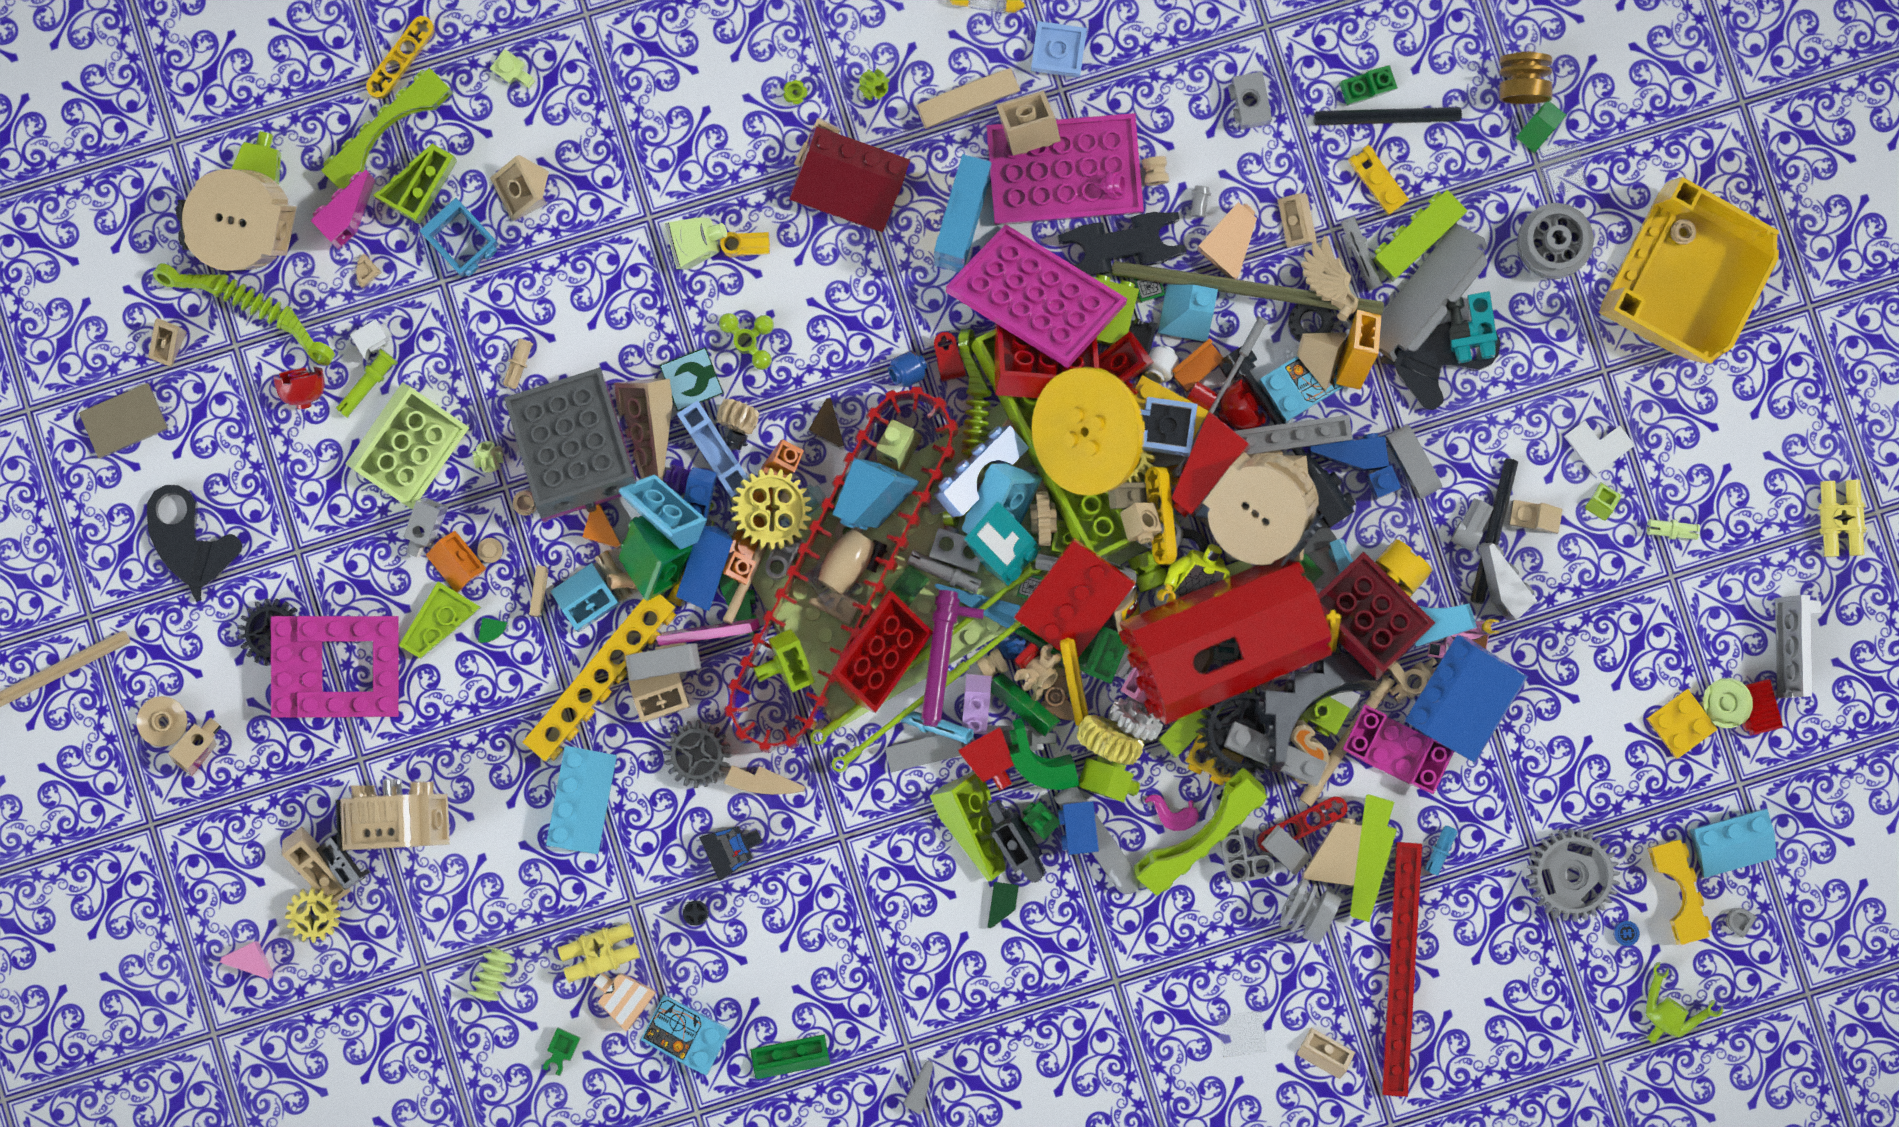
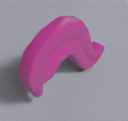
M1155 794L1145 798V803L1150 801L1154 803L1159 820L1165 828L1172 831H1185L1195 826L1198 820L1197 807L1194 808L1192 800L1188 802L1189 808H1183L1178 813H1173L1169 810L1161 796Z

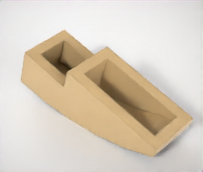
M732 765L724 784L740 790L770 795L804 792L806 788L760 766L754 775Z

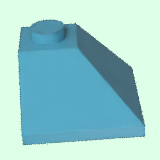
M1167 284L1158 334L1206 342L1214 314L1218 289L1198 285Z

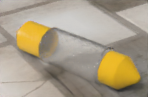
M949 0L952 5L1000 13H1016L1025 7L1022 0Z

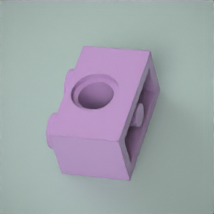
M966 674L962 727L973 729L974 734H987L992 676Z

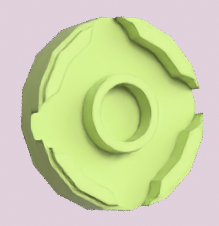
M1722 678L1713 682L1705 690L1703 709L1714 725L1721 728H1734L1745 723L1750 717L1753 708L1752 696L1749 689L1741 681L1734 678Z

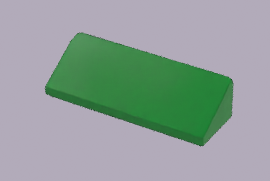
M1001 674L991 681L990 692L1044 737L1061 721L1039 702L1033 701L1027 692L1005 674Z
M825 1034L750 1049L756 1079L830 1065Z

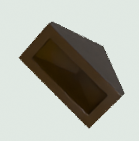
M827 398L811 424L809 432L838 449H844L832 400Z

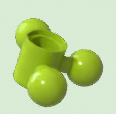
M723 314L719 319L720 329L734 335V345L740 353L752 355V364L755 368L759 370L767 369L772 362L771 355L765 350L757 349L756 337L760 334L767 335L772 332L774 328L772 318L767 315L757 317L754 322V328L749 330L738 327L739 321L734 314ZM744 335L752 338L751 345L746 348L738 344L739 339Z

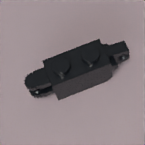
M1000 800L993 802L987 807L993 817L990 820L993 825L990 828L993 838L1015 873L1022 870L1032 883L1040 881L1046 873V869L1039 858L1043 854L1017 811L1012 812L1010 808L1006 810Z

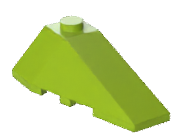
M973 771L943 785L932 793L930 798L939 818L987 881H992L1006 870L1003 852L990 831V828L993 826L990 820L993 817L987 807L989 806L988 801L992 799L986 782L983 783Z

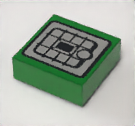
M1134 279L1135 286L1139 289L1138 295L1141 303L1165 296L1162 283Z
M1037 575L1029 577L1019 585L1016 596L1027 599L1043 577Z

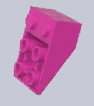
M366 169L363 172L359 171L354 174L349 180L351 183L344 190L343 188L337 190L331 197L332 201L328 205H322L313 213L314 217L310 220L338 250L357 233L376 180Z

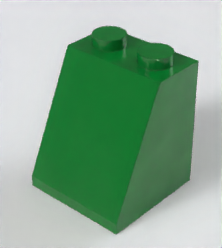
M642 515L634 517L628 525L629 531L621 544L622 550L619 560L643 598L649 601L679 584L693 546L690 545L680 549Z

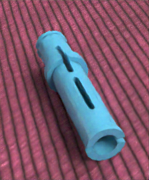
M912 711L901 720V723L918 727L922 732L930 731L963 742L964 744H970L974 734L973 729L944 720L938 723V727L924 726L923 720H921L922 713Z

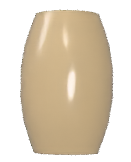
M851 529L833 545L825 557L818 580L827 588L842 595L860 579L866 570L875 544L861 533Z

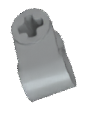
M793 538L794 543L791 547L784 544V548L781 550L775 544L766 562V572L771 579L777 581L787 576L786 571L796 560L799 554L797 550L800 544L804 543V540L800 539L798 541ZM781 562L784 565L783 572L773 574L770 571L772 563Z

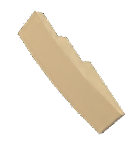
M1011 68L922 102L916 108L925 129L965 116L973 110L1017 94L1020 88Z

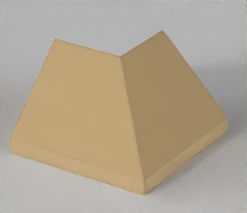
M521 155L515 156L490 177L512 221H516L547 204L543 194L549 171Z

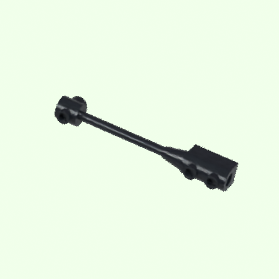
M1241 347L1222 359V363L1219 364V368L1226 378L1240 356L1239 351ZM1251 350L1249 355L1244 357L1233 379L1235 381L1241 377L1244 379L1274 425L1286 424L1250 372L1256 367L1253 362L1257 360V357ZM1302 447L1291 449L1295 455L1306 456L1308 475L1311 477L1318 494L1319 505L1316 507V511L1319 516L1321 513L1324 514L1321 519L1325 521L1328 527L1331 528L1354 512L1352 507L1356 503L1348 492L1343 495L1338 488L1342 482L1334 471L1329 474L1308 453H1305Z

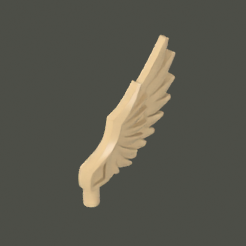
M1324 236L1321 249L1316 241L1312 242L1313 256L1308 252L1304 253V258L1307 262L1303 261L1301 263V266L1304 268L1303 275L1307 277L1306 284L1310 285V290L1316 291V296H1322L1323 301H1331L1332 305L1341 309L1337 316L1341 321H1346L1349 315L1353 314L1356 310L1359 300L1351 293L1349 288L1351 275L1344 269L1340 258L1335 259L1328 236Z

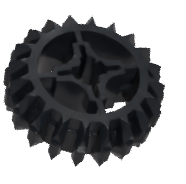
M270 599L264 600V607L260 602H255L257 611L248 607L247 612L251 616L249 618L241 616V619L247 622L246 626L238 625V629L245 631V634L238 635V639H246L247 641L240 646L241 649L250 647L246 656L252 657L256 654L254 658L256 663L261 662L264 657L263 663L265 666H269L271 663V653H265L259 649L254 639H265L271 650V636L264 635L263 633H267V630H270L271 616H274L273 612H279L284 616H294L298 611L295 607L288 611L290 603L286 601L280 608V599H275L273 606ZM265 614L263 627L253 631L256 621Z

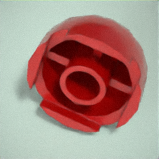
M306 367L279 373L280 378L273 377L278 396L286 404L296 405L297 409L312 407L311 403L317 401L324 392L325 379L323 369L313 367L314 372H308Z
M1242 379L1226 389L1220 400L1222 410L1219 411L1220 418L1225 424L1230 423L1233 428L1244 430L1257 428L1266 421L1264 412L1260 414L1258 412L1257 406L1261 404L1246 382L1242 384Z

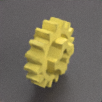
M314 887L310 888L309 893L301 889L300 897L294 894L291 898L293 903L287 904L286 908L289 912L285 914V919H291L287 927L295 928L294 936H297L299 933L302 934V941H305L307 937H311L312 943H315L318 936L324 941L326 939V932L333 935L335 931L333 927H338L340 921L335 919L341 915V911L335 910L339 902H331L333 894L323 895V888H321L319 893L315 892ZM307 901V905L305 907H300L299 909H297L301 903ZM312 907L314 914L317 916L315 922H313L312 915L309 914ZM327 920H329V922L324 927L319 929V925L322 922H327Z

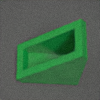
M1545 102L1516 136V139L1535 154L1567 115L1552 102Z

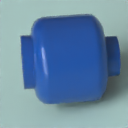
M907 351L891 360L888 372L894 384L909 387L924 379L927 364L922 355L918 356L913 351Z

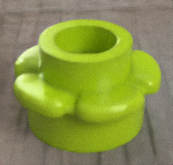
M799 80L788 82L783 88L785 91L783 94L784 99L795 105L800 104L807 97V88Z

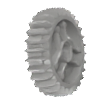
M1568 829V836L1565 835L1563 830H1559V838L1553 833L1549 834L1551 842L1542 839L1541 843L1544 848L1535 847V851L1539 853L1538 856L1529 857L1535 861L1534 865H1527L1528 869L1533 870V874L1526 875V878L1533 879L1534 882L1528 885V888L1536 889V892L1531 895L1532 898H1541L1537 905L1542 906L1546 904L1545 913H1549L1552 909L1555 910L1554 918H1558L1563 913V921H1568L1569 916L1572 915L1573 921L1577 922L1580 914L1583 920H1588V912L1596 917V908L1605 911L1606 909L1602 903L1611 904L1612 900L1608 895L1617 894L1614 889H1611L1612 885H1620V882L1613 880L1614 876L1621 874L1618 871H1613V867L1619 865V862H1611L1610 860L1615 853H1606L1609 844L1600 846L1602 838L1597 837L1593 841L1592 832H1588L1586 837H1583V829H1579L1577 835L1574 834L1573 829ZM1569 842L1590 847L1592 849L1591 857L1567 851ZM1572 867L1579 872V878L1575 882H1569L1565 877L1566 871ZM1542 870H1549L1555 891L1554 894H1547ZM1599 883L1602 886L1600 893L1589 904L1585 905L1581 899Z

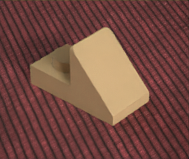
M1513 500L1509 525L1558 534L1563 509L1546 503L1536 504Z

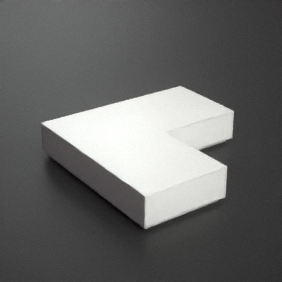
M1583 421L1564 436L1594 476L1635 446L1621 426H1618L1599 440L1586 421Z

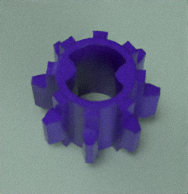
M671 465L670 470H666L663 481L674 492L685 494L688 476L692 469Z

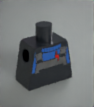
M740 826L699 837L719 881L754 859L750 848L763 843L757 829L744 835Z

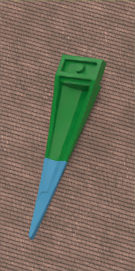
M935 584V587L939 590L957 592L960 602L971 608H979L990 599V597ZM997 600L984 611V615L1008 629L1017 622L1014 615L1021 605ZM1024 625L1014 631V633L1040 648L1049 644ZM1102 626L1078 657L1080 671L1112 684L1127 645L1122 643L1117 631ZM1053 646L1051 654L1056 655L1060 653L1062 655L1061 651Z

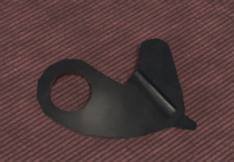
M1451 321L1439 324L1417 351L1409 350L1405 352L1401 349L1398 353H1395L1397 359L1394 362L1385 356L1380 358L1381 364L1394 365L1400 379L1421 406L1426 410H1435L1444 401L1438 382L1441 366L1458 367L1473 371L1489 367L1498 357L1501 342L1497 332L1494 358L1458 363L1455 352L1451 350L1449 338Z
M164 485L155 490L147 502L148 532L162 561L171 572L189 585L194 599L198 602L202 600V587L216 579L240 555L243 544L233 534H228L212 542L197 541L198 503L190 491L179 485ZM169 495L181 496L187 505L184 519L176 524L164 523L158 513L161 500Z

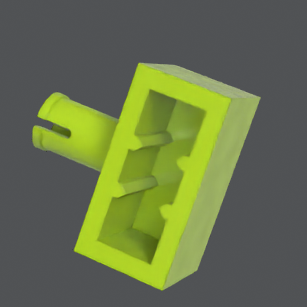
M792 629L768 638L774 656L772 660L753 667L759 683L778 673L782 675L784 682L792 693L815 683L800 640Z
M1328 697L1307 709L1300 716L1299 720H1303L1306 723L1309 721L1317 726L1315 729L1317 732L1329 737L1330 734L1337 735L1351 708Z
M1098 757L1096 761L1089 758L1086 759L1079 778L1080 786L1077 787L1125 802L1127 794L1130 796L1138 794L1140 783L1132 780L1134 774L1125 771L1126 765Z

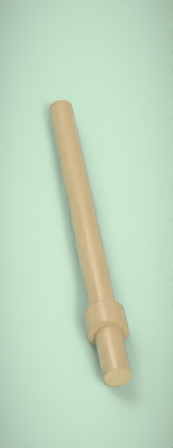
M782 491L779 501L788 503V494ZM773 509L770 515L771 517L769 530L771 532H773L774 530L772 525V514L776 511V509ZM785 516L778 517V524ZM758 543L752 557L756 564L747 585L739 584L723 618L724 622L728 624L733 623L767 550L768 544H765L761 550Z

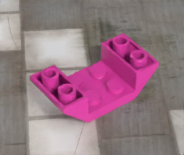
M1364 704L1342 749L1359 760L1431 794L1435 793L1454 753L1453 750L1436 740L1388 718L1386 714Z

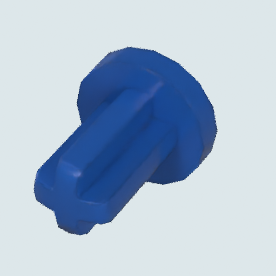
M1009 635L999 643L998 648L1003 658L1015 660L1026 649L1024 646L1026 641L1023 638L1020 639L1017 636Z

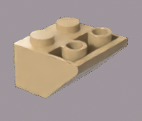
M680 673L629 681L632 697L640 721L643 724L691 708Z

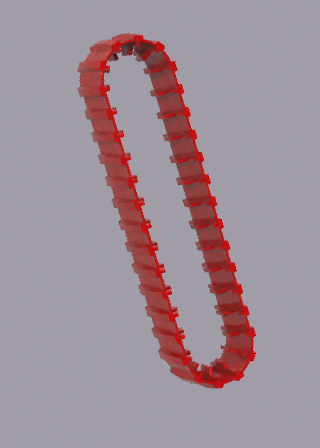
M913 386L911 390L896 392L893 389L885 393L886 398L876 408L871 407L866 415L868 424L865 430L857 432L855 436L857 445L853 453L848 452L843 460L846 467L842 475L834 477L832 481L834 490L830 498L823 499L820 505L823 512L819 520L811 522L809 526L811 535L807 543L800 544L797 550L800 557L796 565L788 567L786 575L789 578L783 589H777L774 595L777 602L773 610L765 612L763 620L766 623L761 633L754 634L751 639L754 644L748 657H742L739 664L743 668L738 678L731 679L728 684L732 691L729 705L724 708L725 716L732 718L737 727L735 736L741 742L751 740L759 744L761 752L771 753L775 747L788 746L791 750L798 747V740L808 730L814 731L818 723L814 718L820 708L827 707L829 700L826 698V695L831 685H838L832 674L820 669L817 673L826 677L828 681L820 697L807 692L806 696L814 699L817 703L808 720L795 715L794 718L805 723V725L794 737L790 735L786 726L783 727L785 736L788 739L786 741L770 743L771 730H766L764 742L754 740L749 734L757 724L753 721L748 727L743 729L737 719L736 714L749 711L748 707L737 708L735 705L739 690L748 695L752 693L741 685L749 669L757 667L753 664V661L761 646L772 650L770 644L764 641L772 624L774 623L783 628L786 626L785 623L776 618L784 601L794 605L798 603L788 596L795 579L808 583L809 579L799 573L807 556L818 561L821 558L811 551L818 534L829 538L832 536L830 532L822 527L829 513H833L835 510L834 503L841 489H843L854 458H858L864 445L875 449L878 445L869 439L875 423L888 427L889 421L882 418L881 414L891 405L898 415L901 413L897 405L898 402L914 400L913 411L917 412L918 403L921 401L933 407L932 411L927 415L929 420L940 413L947 423L944 427L935 428L936 434L944 433V435H950L947 448L939 447L935 444L932 447L933 450L942 456L936 469L930 468L929 470L923 466L921 468V472L928 475L931 479L924 493L920 491H913L911 493L912 496L919 500L912 516L902 512L898 513V517L906 520L908 523L901 538L889 534L886 537L897 545L889 561L879 557L875 559L876 562L885 567L878 583L866 579L863 582L874 590L867 605H860L856 602L852 604L853 607L862 612L855 628L853 629L843 624L840 627L851 634L843 652L833 647L829 649V651L838 655L839 659L861 630L860 628L865 618L869 619L875 609L872 605L876 597L884 595L887 588L883 583L888 574L896 572L898 564L895 560L900 551L905 552L909 546L907 536L910 530H915L920 525L921 519L918 515L922 507H928L932 500L930 491L933 485H938L944 477L941 471L945 462H952L955 456V451L951 446L952 438L959 433L958 424L955 420H950L946 411L947 402L942 397L934 398L924 393L922 387Z

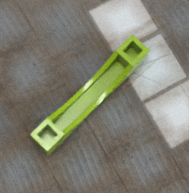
M430 67L426 71L423 69L413 78L414 82L408 88L406 86L403 87L395 95L396 99L390 105L385 104L377 112L379 116L372 122L367 121L359 129L360 133L354 139L349 138L341 146L342 151L336 156H330L323 163L324 168L321 171L338 189L343 188L344 190L351 183L349 180L354 174L364 171L371 149L385 130L409 115L436 110L453 94L451 89Z
M1242 768L1225 783L1221 802L1211 820L1191 838L1173 846L1149 851L1133 866L1136 878L1156 896L1163 891H1167L1180 875L1186 874L1199 858H1204L1217 842L1223 841L1236 825H1241L1254 809H1258L1264 804L1265 799L1268 798L1264 786L1245 768Z

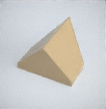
M1345 332L1302 334L1296 356L1303 362L1325 391L1339 363L1347 338Z

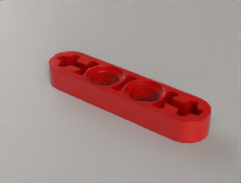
M1330 797L1262 831L1257 837V845L1263 852L1270 853L1261 844L1265 840L1264 835H1269L1277 825L1284 830L1285 825L1288 823H1294L1298 828L1297 835L1292 837L1296 841L1345 816L1348 808L1347 803L1341 797ZM1332 801H1335L1336 804L1341 803L1340 814L1337 815L1336 812H1331L1327 814L1330 819L1325 821L1324 813L1319 807L1324 806V810L1332 807ZM1310 812H1317L1320 815V822L1317 826H1310L1307 823L1306 817Z

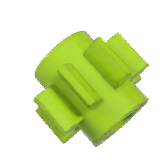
M878 68L875 72L868 69L859 78L860 86L858 90L870 101L873 96L880 99L888 92V82L890 79L884 76L885 73Z

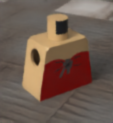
M209 718L202 728L194 724L168 753L172 762L192 777L216 747L217 743L213 737L222 727L212 718ZM197 740H203L201 745H194Z

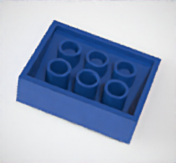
M1456 635L1405 721L1425 735L1475 763L1528 676L1470 638Z

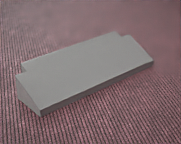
M1457 223L1454 224L1383 311L1379 340L1380 353L1394 362L1397 359L1394 353L1397 347H1400L1405 352L1409 350L1417 351L1446 316L1447 308L1445 305L1449 301H1458L1486 267L1487 259L1484 251L1487 248V244L1483 237Z

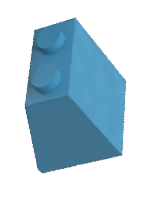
M854 458L833 515L841 518L840 523L848 527L854 528L856 526L867 530L868 527L879 528L916 489L920 481L881 463Z

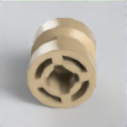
M1165 156L1149 157L1142 160L1143 169L1146 170L1144 177L1146 186L1162 185L1169 182V174L1165 170L1167 166Z
M998 648L991 651L989 656H982L976 661L982 675L992 676L991 679L997 673L1003 674L1009 671Z

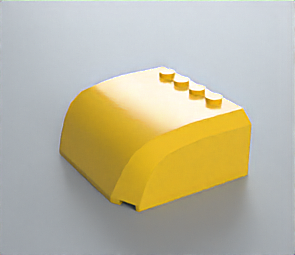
M1684 177L1667 181L1655 198L1601 303L1599 313L1676 355L1696 362L1711 364L1715 359L1734 347L1779 259V250H1777V235L1779 231ZM1682 219L1689 220L1696 228L1694 240L1685 245L1676 243L1671 237V227L1675 222ZM1680 228L1679 234L1685 237L1687 231L1684 228Z

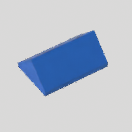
M704 526L698 542L693 544L676 597L707 611H710L733 542L722 527Z

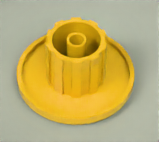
M1076 368L1057 375L1042 390L1036 402L1032 418L1033 445L1041 466L1048 476L1060 487L1079 495H1097L1110 492L1122 485L1131 476L1140 460L1144 444L1145 423L1133 394L1116 376L1098 368Z

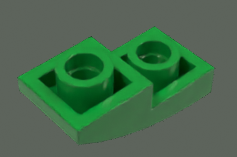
M1390 65L1367 71L1365 74L1342 80L1339 83L1347 106L1386 94L1398 88Z

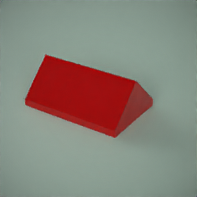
M1128 332L1098 356L1099 369L1113 374L1124 384L1154 363L1131 332Z

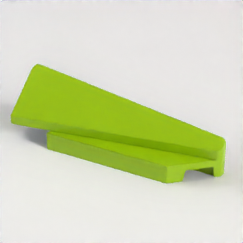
M1367 794L1365 798L1350 911L1351 917L1370 922L1397 829L1388 826L1394 802Z

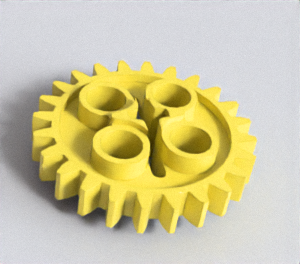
M772 468L768 470L767 475L761 469L758 471V478L751 473L748 476L750 483L743 479L740 483L744 489L737 487L734 490L739 497L731 498V501L737 504V506L730 508V512L737 513V516L733 517L731 522H739L740 524L735 531L743 530L742 539L748 536L751 537V546L758 541L759 549L761 550L765 544H768L770 551L774 549L775 544L781 550L784 548V541L791 546L794 543L792 536L799 540L802 536L798 530L806 531L808 529L803 522L811 521V518L805 515V513L812 511V507L805 506V503L810 501L811 498L803 497L802 495L807 489H798L800 480L794 483L791 482V473L784 478L783 470L781 469L777 475H774ZM770 487L773 489L771 505L773 509H776L772 514L773 532L769 530L770 511L766 510L770 505V494L768 491ZM753 492H761L764 495V502L757 503L752 497ZM778 492H786L789 496V502H780L777 497ZM754 516L763 518L765 522L763 528H758L753 524ZM779 516L788 518L790 523L788 528H782L778 524Z

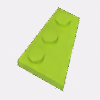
M438 581L399 646L422 659L482 607Z

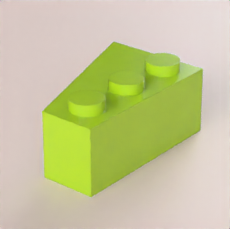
M432 143L412 160L402 172L395 175L380 191L378 190L373 196L377 201L420 225L457 163V159L454 155Z

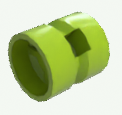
M1152 550L1127 560L1130 568L1138 576L1136 584L1140 593L1164 584L1167 575L1166 568H1162L1161 564L1155 562Z

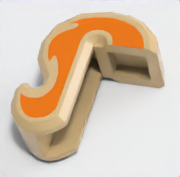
M1298 719L1293 727L1290 740L1300 751L1327 762L1325 771L1329 763L1327 749L1316 738L1312 737L1315 736V731L1305 721ZM1290 776L1294 781H1296L1299 784H1308L1306 782H1303L1297 778Z

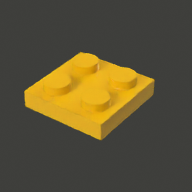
M1689 689L1681 692L1646 718L1675 759L1680 758L1718 730Z

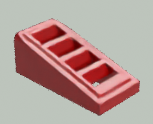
M1030 643L1015 659L1014 664L1019 669H1026L1027 665L1034 658L1041 656V652L1033 643Z

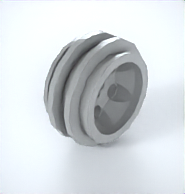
M1561 203L1542 205L1530 213L1521 225L1517 238L1519 255L1526 267L1540 277L1555 280L1569 277L1581 269L1592 254L1594 244L1592 227L1584 214L1571 205ZM1558 220L1566 223V227L1558 225ZM1541 222L1548 224L1546 231L1540 229L1539 224ZM1572 233H1575L1577 242L1571 241ZM1552 234L1560 235L1559 239L1563 243L1561 245L1555 244ZM1538 239L1542 242L1541 248H1535L1534 240ZM1569 250L1572 252L1573 256L1571 259L1564 257L1565 251ZM1546 254H1552L1554 256V261L1550 262L1546 260Z

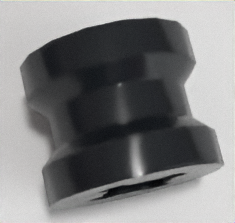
M691 901L683 909L684 920L693 926L703 924L709 916L708 907L702 901Z

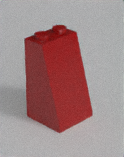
M1211 412L1208 413L1171 498L1175 503L1173 505L1174 509L1185 518L1188 514L1193 518L1204 505V500L1230 466L1243 452L1247 453L1250 449L1247 441Z

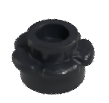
M729 430L727 437H724V440L728 441L727 446L733 449L741 450L742 446H748L746 442L748 435Z

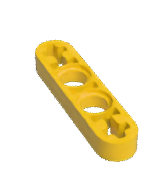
M419 16L411 22L368 79L366 89L372 98L383 99L388 96L431 39L435 27L428 17ZM419 23L421 25L428 23V32L422 31L418 36L422 40L420 43L415 38L409 36L411 33L414 36L418 34L419 29L417 26ZM407 41L414 43V51L411 54L402 53L401 46ZM391 61H396L400 65L399 71L395 74H389L386 70L387 64ZM383 72L387 78L391 79V82L388 83L385 79L382 83L384 90L374 93L375 89L372 85L374 83H381L383 77L380 74Z
M1150 467L1145 474L1147 503H1155L1160 524L1162 522L1164 524L1163 534L1161 532L1158 533L1151 541L1153 559L1157 564H1172L1177 557L1169 472L1165 467ZM1159 497L1161 498V501H1162V502H1161V508H1160V509H1159V507H1158V499H1159Z

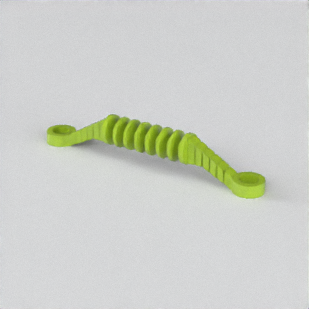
M164 263L158 264L153 272V277L163 286L204 289L217 298L224 293L223 301L227 302L233 297L232 306L235 307L241 301L242 311L251 306L250 315H254L259 310L260 320L269 315L268 324H272L277 319L276 328L293 334L310 358L320 365L328 366L335 357L334 351L329 346L321 342H313L291 307L286 306L281 311L282 302L278 301L272 306V297L267 298L263 302L264 293L262 292L255 298L254 288L245 293L246 284L244 283L237 289L238 281L236 279L227 284L229 276L226 274H179L173 267Z
M961 329L958 338L959 353L969 375V385L966 394L974 397L971 400H966V404L973 407V409L965 410V414L972 417V419L964 420V424L971 426V429L963 430V434L970 436V439L962 440V444L969 446L968 449L961 450L962 454L968 456L966 460L973 455L971 451L978 444L985 443V441L980 440V437L988 436V432L981 430V427L989 426V423L982 420V417L990 416V413L984 411L983 408L989 407L991 403L983 400V398L990 397L992 393L972 355L974 351L971 346L975 340L973 329ZM948 511L943 512L944 525H958L960 516L952 517Z

